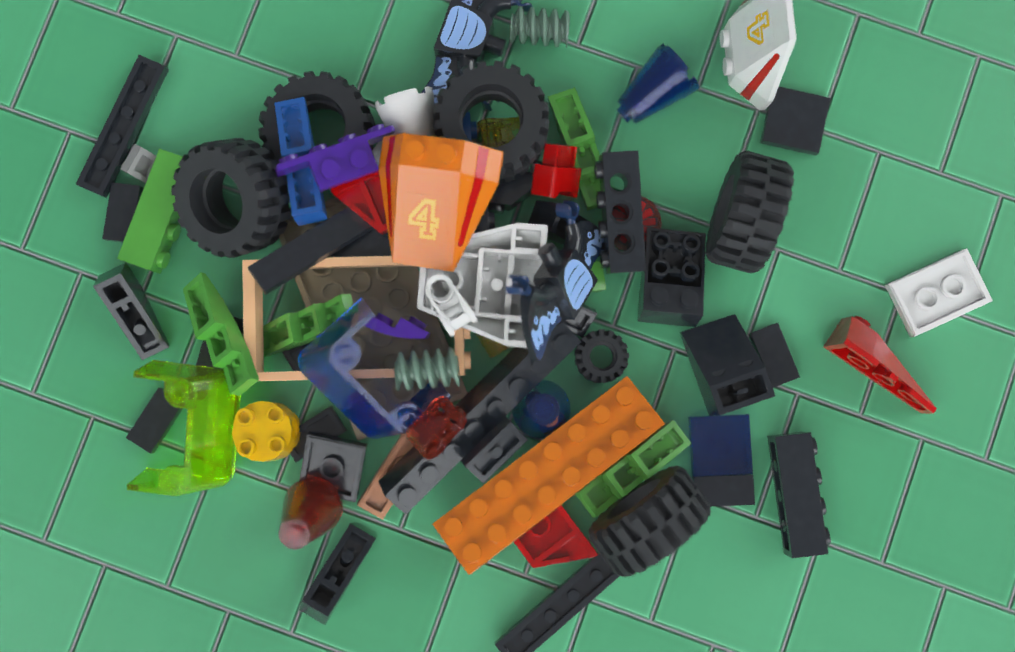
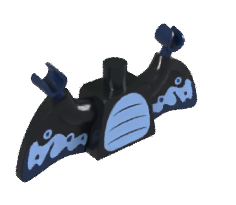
M523 0L450 1L434 45L436 57L434 72L425 86L432 87L434 105L438 104L437 95L441 88H447L446 81L451 75H455L458 78L461 76L460 69L467 65L470 67V70L476 68V62L483 61L486 52L502 56L506 40L492 35L494 31L493 18L496 14L503 10H510L511 6H522L523 11L528 12L530 7H533L531 3L521 4ZM487 101L481 102L485 110L492 111Z
M564 200L563 203H557L556 215L567 220V224L564 225L565 243L561 250H557L553 243L545 244L538 250V255L543 263L534 275L533 282L535 286L530 284L528 276L509 275V278L512 280V287L506 286L508 294L521 295L520 313L523 334L529 355L533 361H540L543 358L551 333L562 320L576 319L598 281L591 269L596 259L600 256V251L604 250V238H599L598 227L588 221L576 222L575 219L579 214V205L573 201Z

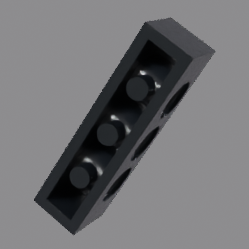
M638 150L603 152L598 157L599 161L594 162L595 179H600L601 190L596 192L597 209H602V220L598 221L599 238H604V250L600 251L601 268H606V274L646 271ZM616 176L623 180L624 188L622 191H615L611 187V177ZM614 206H621L625 210L626 217L624 221L614 219L612 215ZM617 235H622L627 239L628 246L625 251L616 249L614 239Z

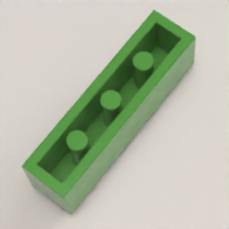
M159 148L117 259L161 274L162 270L169 264L171 257L169 251L173 241L178 239L181 232V226L178 222L180 217L177 211L174 212L173 208L175 196L172 195V185L176 183V180L173 179L174 173L177 168H181L178 164L183 156Z

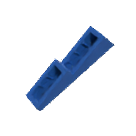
M300 97L275 102L282 158L291 154H297L298 157L309 154V149L314 147L305 98ZM310 167L286 174L292 217L297 225L302 226L327 220L323 191H319Z

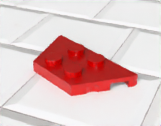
M379 170L373 174L330 189L334 196L383 235L388 232Z
M562 505L514 541L532 568L594 558L598 555Z

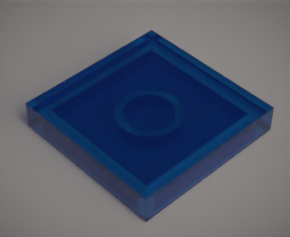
M749 414L688 417L689 437L692 443L690 444L692 476L753 474Z

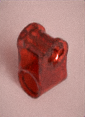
M435 398L419 418L408 427L406 438L425 459H434L444 451L448 443L464 428L467 415L463 409L454 406L448 398ZM438 407H441V408L444 409L445 411H444V412H441V411L438 409ZM452 418V419H453L454 421H456L457 423L454 424V423H452V422L449 421V420Z

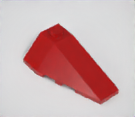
M859 316L842 318L823 347L918 412L934 414L937 408L880 335L870 328L871 324Z

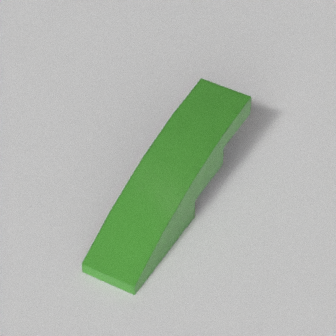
M574 87L548 96V101L562 144L577 147L575 167L582 168L579 191L585 207L589 211L597 208L596 192L601 191L600 179H595L594 162L599 161L600 153L595 144V135Z
M200 272L183 288L196 339L206 341L213 367L223 368L230 394L240 396L259 381V377L249 349L232 314L206 273Z
M351 293L340 294L325 303L312 304L299 312L286 313L263 326L264 357L302 346L357 324Z
M671 420L576 493V496L593 518L597 517L615 501L626 496L641 482L652 477L692 443L677 423Z

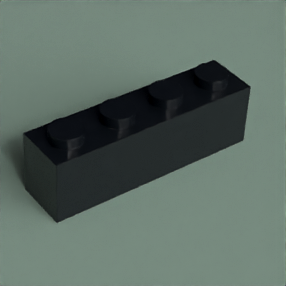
M794 432L767 436L784 554L791 558L829 554L827 545H830L831 537L828 528L824 525L823 515L826 514V504L823 497H820L819 485L822 484V475L815 463L814 455H817L818 452L815 438L812 437L811 432Z

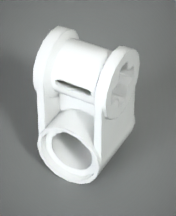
M436 274L428 279L425 286L426 294L451 337L455 335L457 329L470 321L473 323L478 321L467 301L460 295L448 276ZM438 282H445L449 285V292L443 298H437L432 293L434 285ZM463 313L462 315H460L459 317H457V318H455L454 320L451 321V319H453L454 317H456V316H458L459 314Z

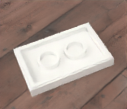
M967 248L885 285L910 338L993 301Z

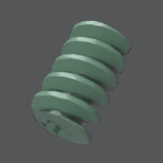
M518 6L516 13L511 15L509 43H513L516 36L519 35L521 44H525L528 36H530L532 45H536L539 38L542 37L544 46H548L551 38H553L555 47H559L563 39L567 48L570 25L569 11L565 10L562 17L559 18L557 9H553L550 17H547L546 9L542 8L539 15L536 16L534 7H530L527 15H524L523 7Z
M452 347L448 348L446 357H443L439 348L435 350L434 358L430 357L427 349L423 350L421 359H418L415 351H411L409 360L405 359L402 352L398 353L394 368L397 391H400L402 382L407 390H412L415 381L420 389H424L427 380H429L432 388H437L439 379L442 380L445 387L450 386L452 378H454L457 386H460L459 360Z

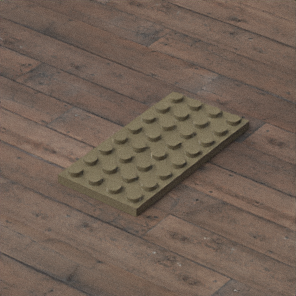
M337 197L325 201L328 218L348 207ZM291 215L290 219L285 220L288 223L286 230L279 236L281 245L287 244L322 222L298 226ZM418 267L308 269L295 277L306 307L316 303H325L340 294L351 293L358 323L318 339L330 370L395 368V361L399 352H402L405 359L409 360L411 351H415L418 359H421L423 350L427 349L430 357L434 358L435 350L439 348L443 357H446L449 345L438 317L417 309L420 276ZM377 312L389 317L394 320L392 324L394 328L400 318L408 321L410 316L427 324L425 331L431 333L428 339L420 340L397 338L377 332L361 324L367 313L375 317ZM461 376L460 386H457L454 378H452L449 387H445L442 380L439 379L437 388H432L429 380H427L424 389H420L415 381L413 389L407 390L402 382L400 391L396 389L395 378L334 379L357 440L364 439L410 420L420 403L435 410L462 399L468 393Z

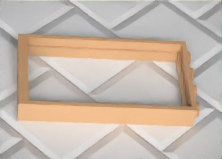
M392 256L327 257L309 269L409 265L393 263ZM260 259L242 260L243 338L251 354L259 381L395 378L394 368L264 372L263 291L247 268ZM462 327L455 331L454 344L455 355L458 356L460 376H466V369H471V351H465V339H470V331Z

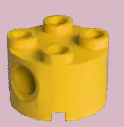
M258 401L248 404L245 408L237 411L233 422L232 437L239 455L247 457L252 461L260 462L276 461L287 457L300 441L299 418L290 408L282 403Z

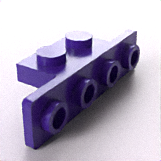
M378 124L367 129V134L356 137L355 134L346 135L338 140V144L327 147V144L317 145L309 149V154L298 157L297 154L285 156L279 160L280 164L276 165L275 172L280 177L310 167L320 192L378 172L379 167L370 145L383 141L385 136L393 135L395 128L393 125L384 127V124Z

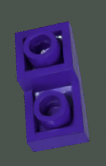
M377 312L375 317L367 313L361 324L377 332L397 338L420 340L428 339L431 333L425 331L427 324L410 316L408 321L400 318L394 328L392 327L394 320L379 312Z

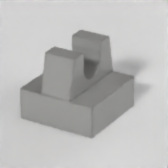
M134 144L125 162L122 163L121 170L146 183L156 155Z

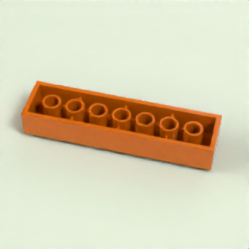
M626 376L432 525L468 575H471L661 429L665 422L629 377Z

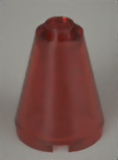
M310 477L306 478V480L297 481L288 489L283 501L278 533L279 539L284 546L290 549H301L331 531L338 524L343 513V503L333 484L322 478Z

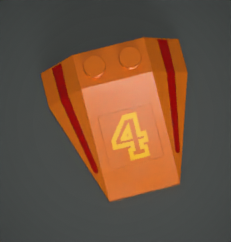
M408 133L383 137L378 167L392 262L454 272L499 185L504 153L465 140Z

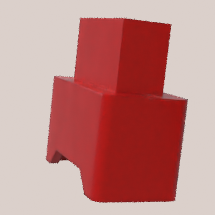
M545 143L542 164L534 165L531 194L556 198L558 194L573 198L578 197L582 168L575 167L577 147Z

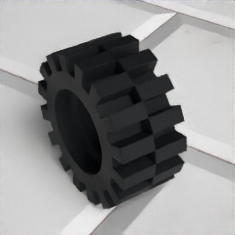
M604 329L592 331L584 336L574 353V361L579 373L585 379L594 383H607L620 377L628 366L627 361L629 358V353H627L628 347L622 341L623 338L615 335L613 331H604ZM604 345L611 350L613 359L608 367L598 368L592 364L590 353L595 346Z

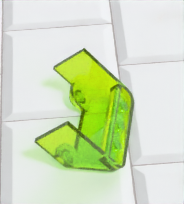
M152 360L134 370L133 377L164 381V396L167 402L174 407L185 408L188 411L184 466L170 465L164 470L146 468L127 484V490L180 496L226 485L235 473L237 449L234 445L232 429L235 415L240 410L241 395L230 394L224 370L160 360Z

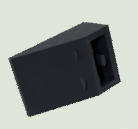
M647 227L645 239L646 271L641 273L637 322L696 327L703 317L706 233Z
M735 314L680 332L709 416H720L776 396L767 370Z

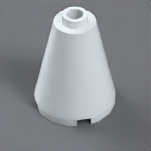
M424 87L426 93L418 94L417 88L388 95L384 97L385 104H381L379 101L375 102L376 110L385 127L394 126L395 133L393 135L408 133L435 137L433 128L434 94L432 87Z

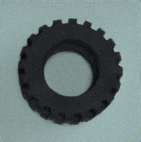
M486 61L476 62L477 68L470 70L468 65L461 68V76L456 78L455 75H451L446 81L447 88L440 89L437 95L438 104L434 105L433 108L435 137L472 142L467 138L463 129V119L466 113L473 106L483 101L495 100L506 103L519 116L520 128L518 134L505 145L489 148L504 153L500 179H505V182L514 180V175L518 173L523 175L529 171V166L532 163L536 164L540 158L548 135V103L544 102L545 94L541 87L534 86L535 79L528 73L524 77L520 75L521 68L513 64L510 69L504 68L503 61H494V66H486Z
M313 71L303 73V78L298 79L296 75L287 78L290 83L284 87L281 84L277 85L274 88L276 95L273 98L268 96L264 102L267 111L260 112L259 121L263 127H260L258 131L259 138L264 142L262 148L265 147L273 154L271 157L273 160L277 159L279 161L282 158L274 103L300 97L305 98L308 113L319 109H329L338 112L345 122L343 137L349 134H355L356 137L367 134L366 130L376 124L360 91L354 85L349 86L347 80L341 76L333 79L330 72L321 71L320 76H315Z
M232 138L197 145L190 149L188 154L184 155L178 165L181 168L176 169L173 177L176 180L175 185H172V195L175 196L173 208L174 212L177 211L180 219H178L181 228H186L188 231L186 235L191 241H197L198 247L206 252L211 251V254L214 256L234 258L267 248L268 245L274 244L279 239L280 234L284 233L288 225L285 220L290 219L291 216L287 175L277 176L275 172L276 165L280 164L277 159L273 160L271 158L273 154L265 147L260 148V145L252 140ZM226 174L235 182L242 197L243 210L240 221L230 213L223 198V181Z
M744 151L735 156L720 188L707 233L705 255L711 263L750 274L760 271L765 266V262L769 260L771 252L777 244L779 234H781L783 229V223L792 197L794 171L788 162L751 151Z
M676 465L674 467L670 466L666 470L663 469L640 483L626 496L618 499L605 512L601 513L589 528V540L616 575L621 577L634 576L637 572L641 573L647 570L648 567L658 564L663 558L670 556L677 548L689 541V538L701 529L700 527L708 520V516L711 514L710 502L684 468Z

